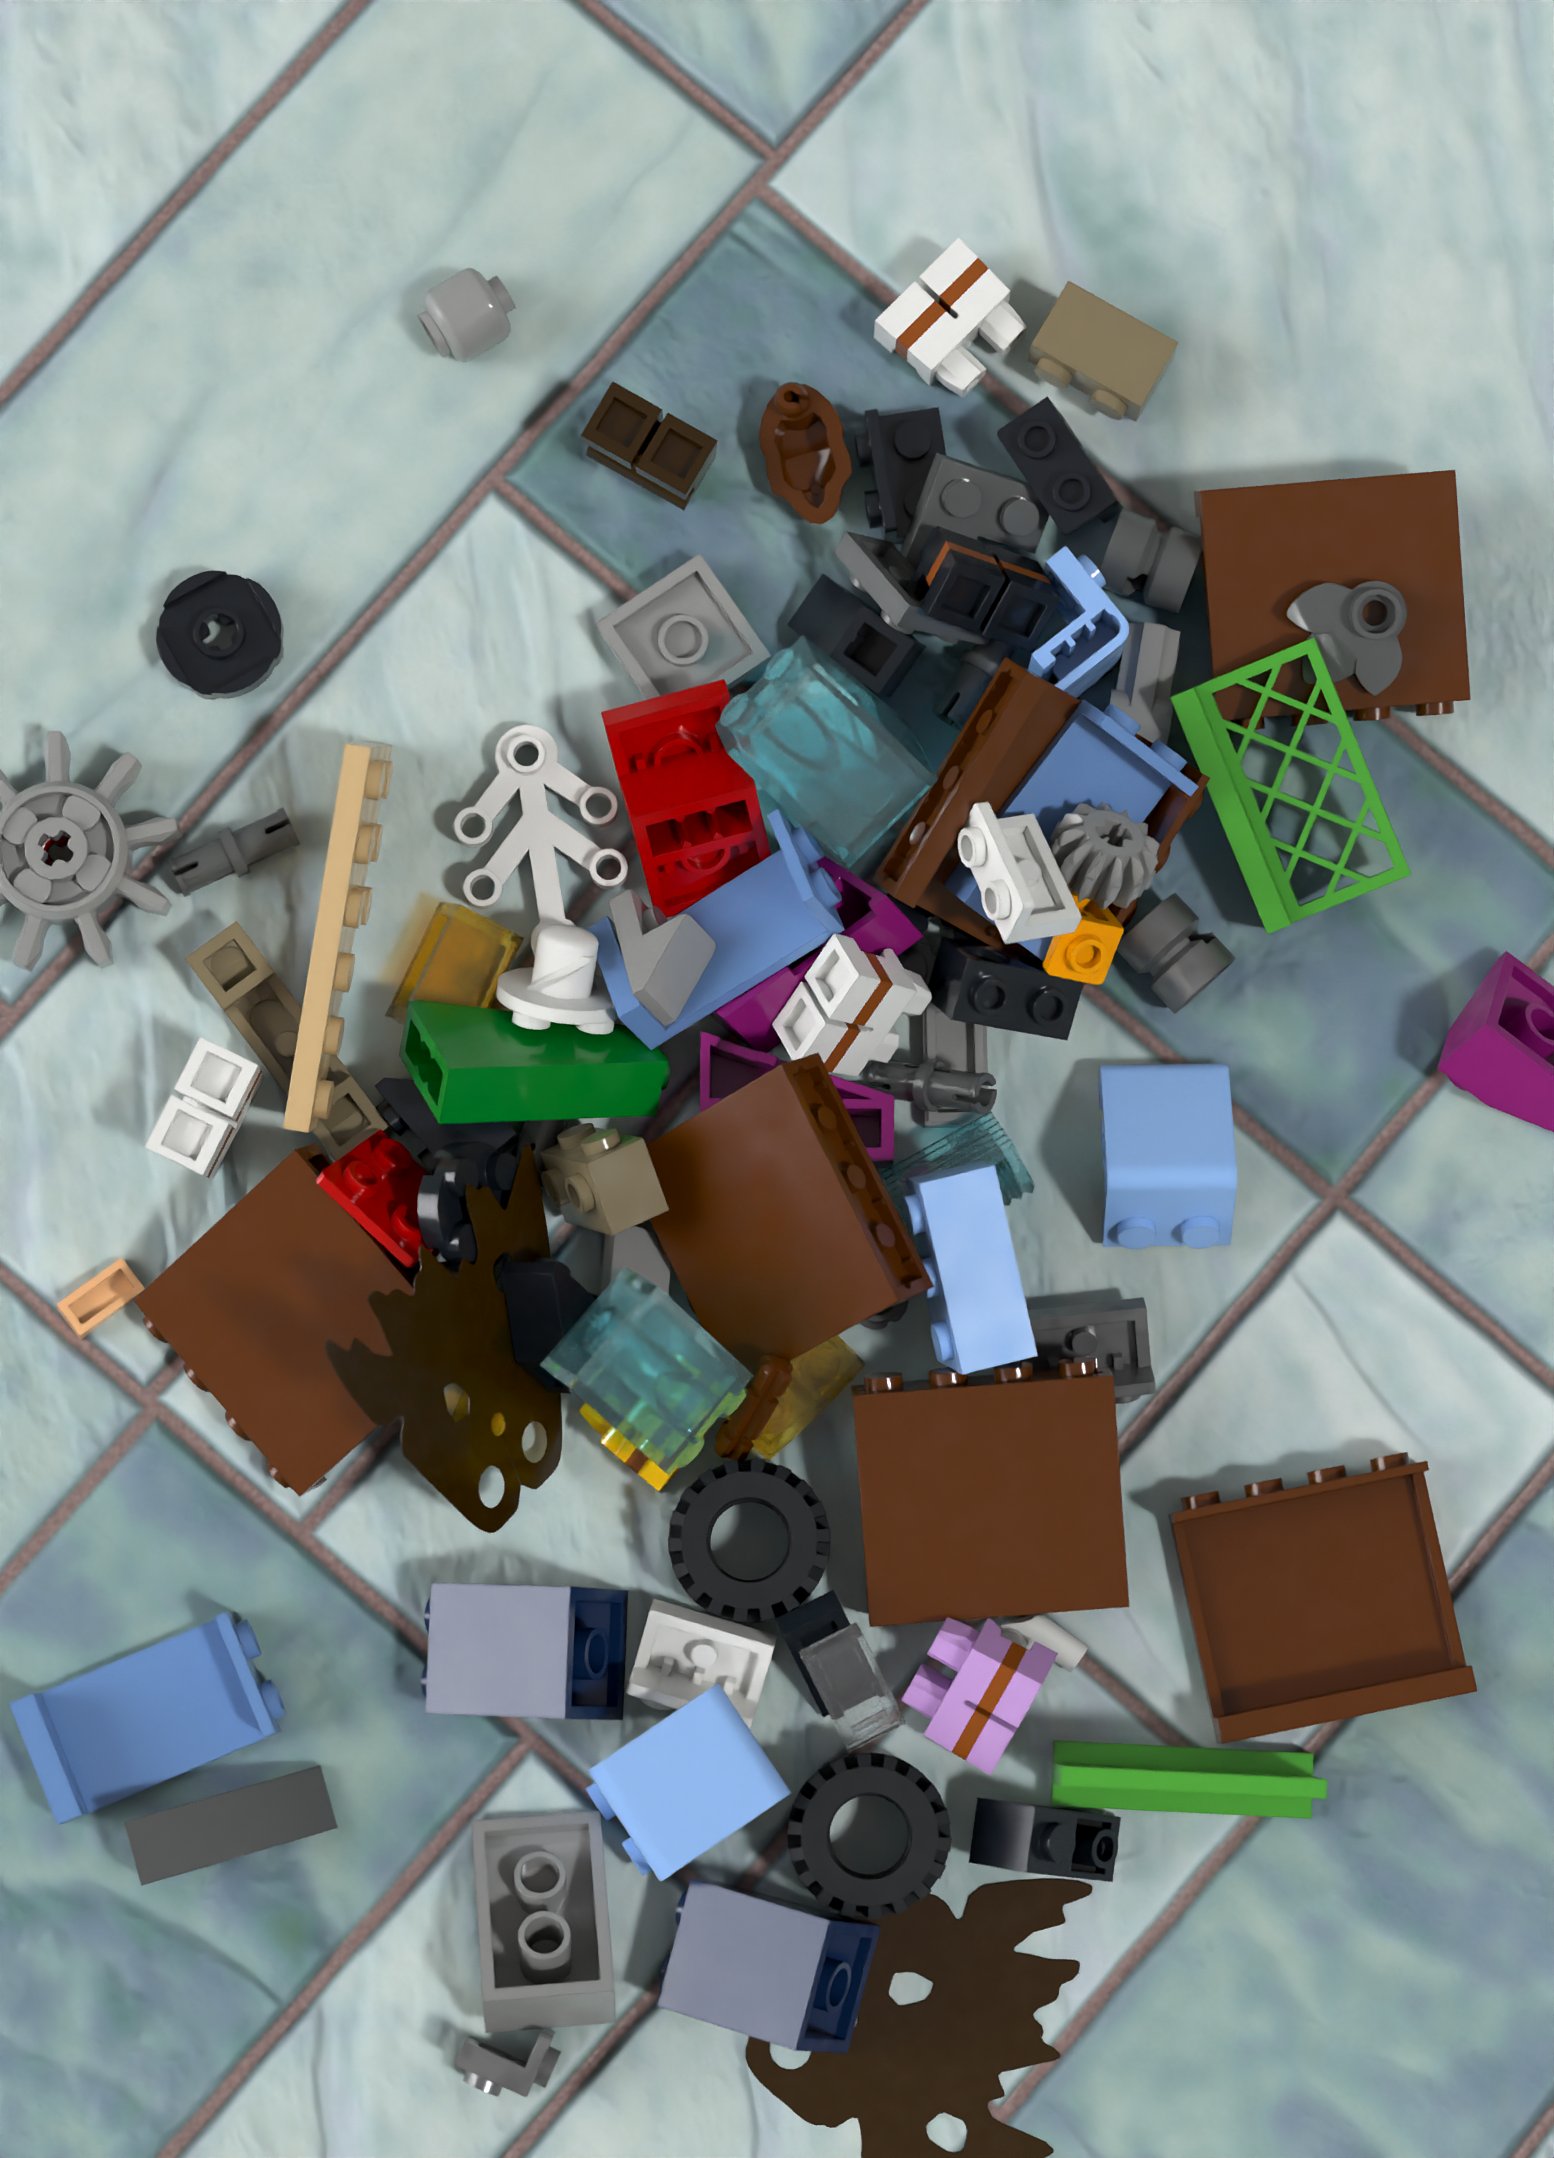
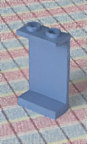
M1083 699L995 817L1000 819L1034 813L1050 847L1052 843L1050 838L1057 823L1062 822L1065 814L1073 812L1079 803L1087 804L1095 809L1103 801L1112 811L1122 813L1127 810L1129 819L1133 822L1142 823L1171 784L1190 797L1199 786L1180 772L1187 761L1158 739L1149 748L1134 737L1141 728V725L1112 703L1102 712ZM961 861L943 885L965 904L996 926L995 921L991 920L984 911L982 893L970 867H966ZM1053 936L1020 941L1018 943L1044 962Z
M779 809L767 815L781 850L669 919L671 920L680 914H689L715 941L716 949L677 1020L666 1027L632 994L614 922L606 916L586 929L598 939L597 960L618 1018L650 1050L825 943L834 933L839 934L845 930L835 907L837 903L842 901L841 894L829 874L823 868L819 869L816 861L824 857L818 841L806 825L802 824L795 828Z
M226 1611L214 1616L215 1619L42 1693H32L9 1703L57 1825L73 1821L282 1732L277 1718L286 1715L285 1707L273 1680L270 1679L262 1682L253 1658L262 1655V1652L248 1619L237 1622L234 1612Z

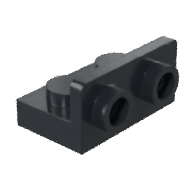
M1048 396L998 430V438L1064 535L1069 536L1096 517L1105 524L1121 513L1124 507Z
M939 407L879 416L878 409L865 410L864 429L854 430L859 468L871 466L874 490L864 491L869 529L881 527L882 540L890 541L893 544L904 542L936 453L946 455Z

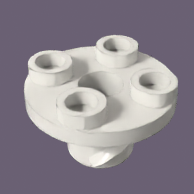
M572 925L546 927L538 934L534 967L513 969L499 976L496 998L505 1007L513 1010L512 1022L527 1029L541 1030L549 1028L551 1022L575 1024L577 1029L591 1034H608L613 1031L614 1021L618 1018L605 980L594 976L599 945L598 939L594 934Z

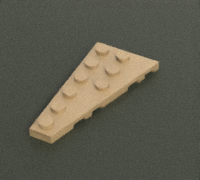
M372 741L345 743L283 1129L309 1133L317 1127L318 1118L327 1120L330 1114L334 1094V1081H328L326 1077L331 1055H339L343 1039L345 1019L339 1017L343 992H349L353 977L355 954H351L355 931L360 925L367 924L371 909L373 889L365 887V881L370 861L377 862L381 847L383 825L377 824L381 800L388 797L393 773V761H389L392 745Z

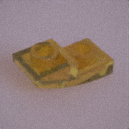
M839 1335L790 1361L793 1365V1371L791 1372L792 1381L784 1395L777 1397L779 1403L759 1438L752 1440L754 1447L768 1461L813 1421L864 1368L865 1362ZM737 1399L726 1408L723 1416L726 1420L731 1419L728 1414Z

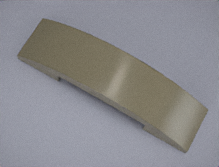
M235 921L187 956L185 960L288 1097L302 1008L240 924ZM331 1055L326 1080L334 1081L332 1106L328 1119L318 1118L317 1127L312 1131L332 1158L337 1161L378 1130L384 1131L389 1128V1125L337 1056Z

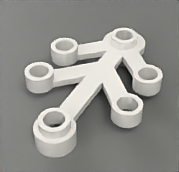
M520 725L507 731L499 740L495 751V761L499 773L474 807H467L458 813L454 821V830L458 840L463 845L470 848L484 846L492 837V822L519 790L523 816L483 869L471 872L464 882V893L468 902L477 909L487 910L495 907L502 898L504 884L529 852L540 923L534 928L531 935V948L535 956L538 934L541 930L553 925L576 926L572 921L565 919L554 847L589 871L594 883L600 888L607 890L616 889L626 881L628 865L622 853L615 849H601L549 812L545 786L579 807L584 821L595 828L607 827L615 821L618 815V802L613 792L605 787L592 788L558 763L557 745L552 736L544 729L534 725ZM524 745L533 746L539 752L537 761L530 766H522L515 761L516 751ZM595 797L606 798L611 803L610 812L602 818H595L587 811L588 803ZM471 817H479L486 823L485 831L476 838L467 837L462 832L463 823ZM604 859H614L621 865V872L616 878L605 880L597 874L598 864ZM483 878L491 880L495 884V892L492 897L486 900H479L472 895V886L477 880Z

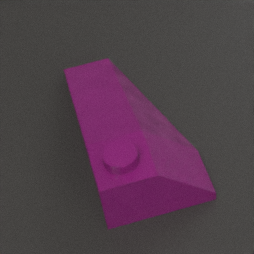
M1506 951L1497 959L1448 1030L1437 1068L1446 1074L1456 1087L1470 1092L1487 1106L1554 1132V986Z

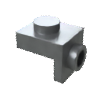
M548 2028L541 2030L528 2062L469 2036L462 2046L455 2066L467 2071L463 2079L465 2083L483 2092L499 2096L504 2087L527 2097L533 2083L544 2088L546 2087L561 2051L550 2047L556 2032Z

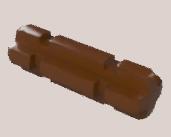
M768 1353L760 1358L753 1370L755 1377L748 1379L728 1414L731 1419L723 1422L715 1436L716 1444L714 1450L720 1458H728L731 1461L737 1459V1462H742L747 1458L754 1446L752 1440L759 1438L779 1403L777 1397L784 1395L792 1381L791 1372L793 1371V1365L789 1360L780 1359L773 1353Z

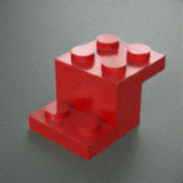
M725 679L601 712L652 906H657L666 918L677 915L771 856L756 787L741 745Z

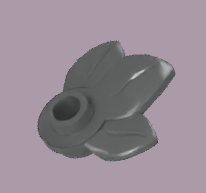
M1372 580L1363 582L1351 590L1336 583L1326 582L1313 586L1292 601L1286 611V616L1297 626L1311 632L1307 640L1313 637L1316 638L1333 682L1343 680L1355 673L1362 686L1369 693L1376 696L1385 690L1397 677L1403 660L1397 635L1405 625L1407 607L1403 596L1395 587L1383 581ZM1373 600L1380 601L1385 608L1383 619L1376 624L1366 623L1362 616L1364 606ZM1306 654L1302 656V676L1308 684H1316L1317 677Z

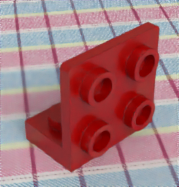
M380 1129L324 1169L317 1177L316 1183L404 1266L412 1268L418 1262L420 1264L419 1247L423 1245L427 1248L419 1228L417 1201L423 1175L429 1174L412 1159L410 1152L405 1146L391 1139ZM428 1249L439 1260L441 1257L439 1250Z

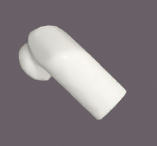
M1033 1614L1005 1621L999 1626L1001 1636L1028 1650L1031 1649L1034 1642H1037L1057 1652L1058 1654L1054 1662L1070 1673L1089 1647L1042 1614Z

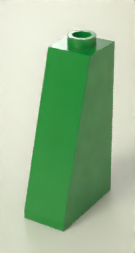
M422 1000L409 1001L399 1057L439 1124L656 1116L661 1090H665L669 1083L670 1068L665 1053L661 1052L658 1046L650 1050L626 1025L614 1024L613 1031L608 1034H591L577 1029L575 1024L551 1022L550 1027L547 1029L534 1030L514 1024L512 1022L513 1011Z

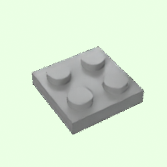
M698 554L595 623L596 629L645 700L725 679L729 690L771 661L770 653L701 554Z

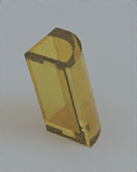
M439 902L385 1016L405 1025L408 1003L415 1000L490 1009L496 998L498 978L501 974L509 971L524 938L460 904Z

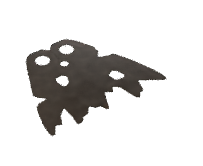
M528 1144L523 1146L508 1205L505 1210H503L487 1186H482L479 1190L470 1184L465 1186V1196L478 1251L474 1265H471L466 1259L462 1258L457 1277H454L426 1247L420 1245L419 1259L421 1269L414 1279L413 1295H407L399 1289L392 1290L389 1295H385L380 1291H373L368 1295V1304L380 1323L392 1356L374 1354L357 1338L353 1339L349 1351H346L332 1340H328L324 1344L334 1371L368 1418L377 1426L388 1427L399 1416H402L403 1423L400 1443L403 1456L468 1521L487 1533H495L514 1515L519 1505L521 1485L536 1490L554 1473L558 1467L562 1451L561 1393H549L515 1362L505 1293L497 1290L493 1274L495 1261L503 1252H507L510 1255L512 1262H534L539 1257L551 1258L541 1184L531 1146ZM451 1383L458 1385L469 1398L468 1413L457 1423L447 1409L444 1388ZM496 1413H501L505 1421L504 1431L499 1436L495 1435L491 1428L492 1418ZM533 1421L542 1424L547 1436L545 1454L536 1463L527 1460L522 1447L524 1431L528 1424ZM489 1466L498 1468L504 1480L502 1499L493 1508L485 1506L479 1494L481 1475Z
M1031 1879L986 1884L969 1896L964 1915L960 1920L954 1916L944 1900L932 1894H928L922 1901L918 1900L908 1910L897 1915L894 1913L882 1916L880 1919L854 1916V1919L879 1925L881 1928L857 2015L858 2022L853 2030L848 2053L811 2051L808 2061L803 2066L796 2069H785L778 2066L772 2059L770 2042L749 2036L746 2047L748 2067L764 2087L808 2123L835 2128L851 2118L858 2119L862 2141L861 2158L1048 2157L1054 2153L1053 2148L1049 2144L993 2118L988 2109V2102L1005 2096L998 2076L1002 2072L1050 2062L1060 2058L1059 2052L1042 2040L1043 2027L1034 2018L1033 2014L1039 2008L1057 1999L1060 1986L1073 1980L1079 1973L1080 1962L1069 1959H1048L1032 1954L1018 1953L1014 1951V1948L1033 1932L1065 1923L1063 1906L1089 1896L1092 1893V1886L1081 1881L1065 1879ZM912 1972L932 1981L931 1993L925 2000L898 2005L889 1995L890 1985L895 1973ZM941 2113H947L963 2120L966 2126L965 2145L959 2152L954 2153L945 2150L930 2140L927 2134L926 2127L928 2123Z

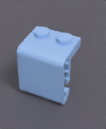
M1065 546L1045 562L1044 572L1061 598L1055 609L1068 626L1031 654L1028 670L1050 682L1053 674L1059 681L1055 686L1078 698L1116 668L1129 634V625L1123 614L1101 589L1106 585V581L1095 564L1084 554L1076 559Z
M1228 1063L1099 1065V1109L1103 1110V1120H1101L1104 1177L1101 1223L1102 1247L1143 1249L1149 1246H1189L1191 1248L1203 1249L1211 1246L1230 1245L1237 1191V1162Z
M719 1683L588 1770L587 1772L594 1783L585 1788L605 1820L608 1821L616 1815L630 1835V1838L622 1842V1845L640 1873L644 1876L653 1870L660 1882L791 1794L784 1780Z

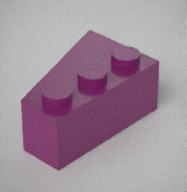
M825 855L816 861L819 869L823 868L832 878L842 897V901L835 905L845 929L839 934L854 938L861 951L880 956L884 949L889 948L898 956L924 937L886 895ZM828 941L713 1011L710 1015L727 1032L754 1051L768 1053L782 1042L772 1023L800 982L808 983L804 976Z
M701 1031L700 1113L779 1065L787 1063V1061L762 1051L757 1052L721 1040L720 1037ZM830 1075L875 1168H892L894 1163V1096Z

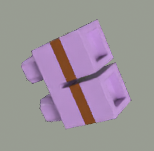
M947 1617L927 1655L956 1670L955 1678L952 1680L922 1663L902 1701L920 1714L931 1719L924 1736L991 1776L1043 1685L1058 1653L1037 1642L1033 1643L1030 1650L1001 1636L1000 1627L990 1618H987L979 1632L966 1624Z

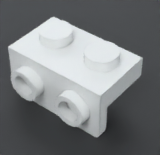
M989 802L975 803L957 839L958 851L963 864L966 867H970L982 893L984 911L991 920L995 921L1004 943L1008 944L1074 933L1082 916L1034 813L996 819Z
M653 1599L626 1693L638 1697L644 1704L655 1709L671 1710L674 1708L678 1710L719 1683L750 1729L778 1636Z

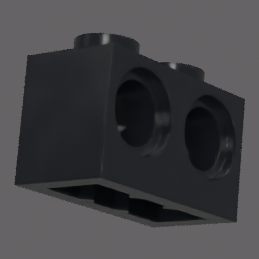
M942 937L928 989L932 994L930 1002L950 1020L1068 1040L1084 982L1049 975L1043 968V961L1032 953Z

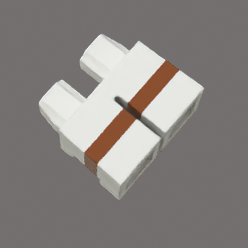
M958 237L919 276L918 284L914 281L875 320L874 338L892 354L896 351L916 369L919 376L929 386L937 379L945 387L963 398L986 374V368L967 348L981 335L996 351L1004 356L1024 338L1027 326L1009 305L1011 291Z
M834 933L804 976L808 983L800 982L772 1023V1026L792 1060L819 1053L828 1072L858 1077L868 1061L888 1063L899 1047L898 1040L900 1035L894 1027L895 1022L901 1014L909 1016L921 1015L931 1001L932 994L921 975L904 969L892 949H884L880 956L860 950L854 938Z
M200 1037L174 1088L184 1097L181 1100L173 1095L170 1096L145 1147L213 1180L265 1078L259 1065Z

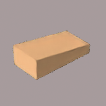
M121 1257L57 1303V1309L81 1340L132 1302L145 1290V1287Z

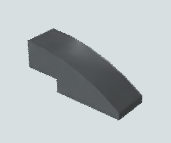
M321 1765L124 1822L141 1886L338 1828Z

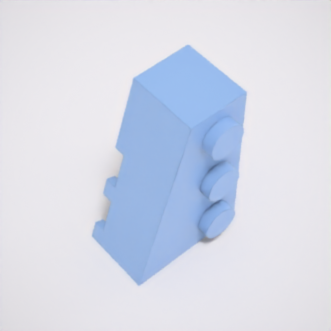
M977 1161L908 1178L909 1196L902 1197V1207L911 1235L916 1234L919 1257L934 1285L933 1288L925 1291L923 1294L927 1299L936 1360L963 1375L1038 1356L995 1165L984 1161Z

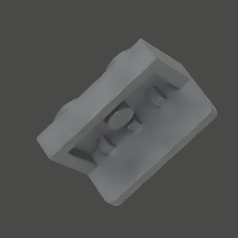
M1144 1297L1028 1310L1038 1356L1023 1359L1020 1362L1032 1363L1033 1371L1059 1370L1058 1361L1062 1359L1093 1357L1097 1359V1366H1108L1114 1376L1115 1404L1130 1403L1139 1399L1141 1395L1154 1394L1156 1392L1155 1377L1151 1367L1147 1307Z

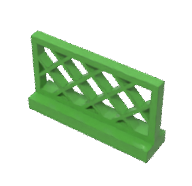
M1315 637L1170 697L1199 770L1210 778L1206 787L1267 935L1290 926L1298 920L1412 874ZM1306 654L1317 677V682L1307 704L1272 689L1282 664ZM1272 669L1266 686L1248 680V678ZM1236 683L1262 693L1248 728L1224 719L1213 693ZM1321 689L1331 713L1314 707ZM1268 697L1304 711L1290 746L1255 731ZM1310 714L1332 722L1337 726L1342 739L1332 763L1297 749ZM1228 729L1244 735L1238 752ZM1251 738L1286 753L1272 787L1247 777L1241 762ZM1345 748L1355 773L1338 766ZM1293 756L1328 770L1314 805L1279 790ZM1335 773L1360 783L1366 799L1356 822L1321 808ZM1252 788L1268 794L1262 812ZM1275 798L1311 812L1297 846L1275 838L1270 834L1266 819ZM1369 808L1380 832L1362 825ZM1317 815L1352 829L1339 863L1303 849ZM1360 832L1384 842L1394 867L1370 877L1345 867L1358 833ZM1276 847L1293 854L1286 870ZM1299 857L1335 871L1325 895L1304 904H1299L1290 882ZM1341 874L1358 881L1334 891Z
M1053 1740L1050 1805L1311 1819L1312 1799H1327V1779L1313 1776L1314 1753Z

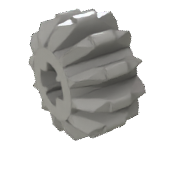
M1103 801L1095 809L1087 804L1079 803L1073 812L1065 814L1062 822L1057 823L1050 838L1052 842L1050 850L1068 888L1078 894V903L1087 898L1093 900L1103 911L1111 903L1126 909L1132 900L1141 896L1144 889L1147 890L1156 874L1154 869L1158 863L1157 851L1160 844L1154 838L1147 836L1148 824L1133 822L1128 818L1127 810L1122 813L1114 812Z

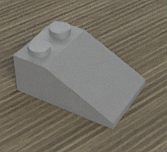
M586 1811L472 1820L471 1830L485 2033L616 2023L615 1986L601 1812Z

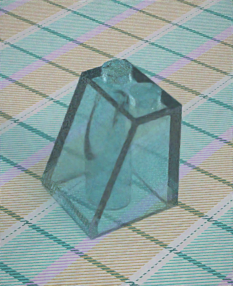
M804 635L790 648L782 649L774 655L766 667L765 674L745 694H739L731 699L723 709L720 720L714 725L727 754L847 869L938 780L908 721Z
M626 1266L540 1364L544 1370L668 1476L676 1467H685L699 1454L705 1443V1439L702 1436L718 1417L726 1418L740 1406L746 1397L747 1389L745 1386L754 1376L664 1291Z

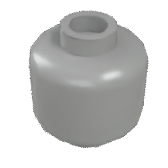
M466 268L433 287L425 294L423 299L425 311L419 314L418 318L443 359L452 354L460 362H468L501 343L509 336L511 325L506 314L516 307L498 276H494L486 281L477 270Z

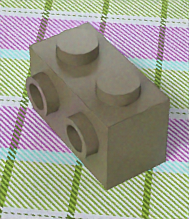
M1068 280L1031 343L1028 362L1036 366L1034 372L1047 383L1060 389H1066L1068 385H1071L1089 395L1091 406L1102 414L1115 420H1121L1124 415L1137 422L1170 366L1178 342Z
M586 1123L561 1132L557 1136L559 1144L540 1152L546 1171L541 1174L544 1190L552 1204L560 1207L565 1223L613 1236L669 1210L643 1138L618 1133L615 1128L606 1130L594 1128L593 1123Z

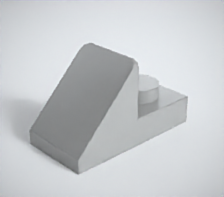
M629 889L609 900L631 991L636 999L666 1027L677 1020L712 958L716 944L689 914H680L668 921L657 906L648 908Z

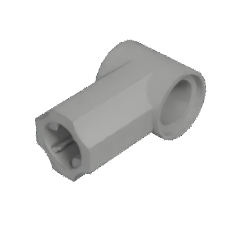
M1147 622L1128 623L1129 634L1120 659L1116 689H1111L1108 706L1112 703L1141 725L1137 734L1153 743L1158 739L1167 746L1174 708L1170 699V693L1180 645V632L1160 624Z

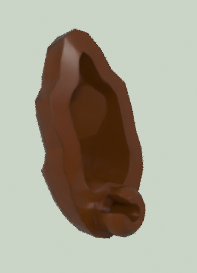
M787 382L777 389L774 396L768 402L761 420L759 440L760 449L766 459L767 478L772 492L789 501L796 512L811 524H824L837 513L842 501L843 489L852 474L850 455L843 441V425L831 403L818 390L806 384Z

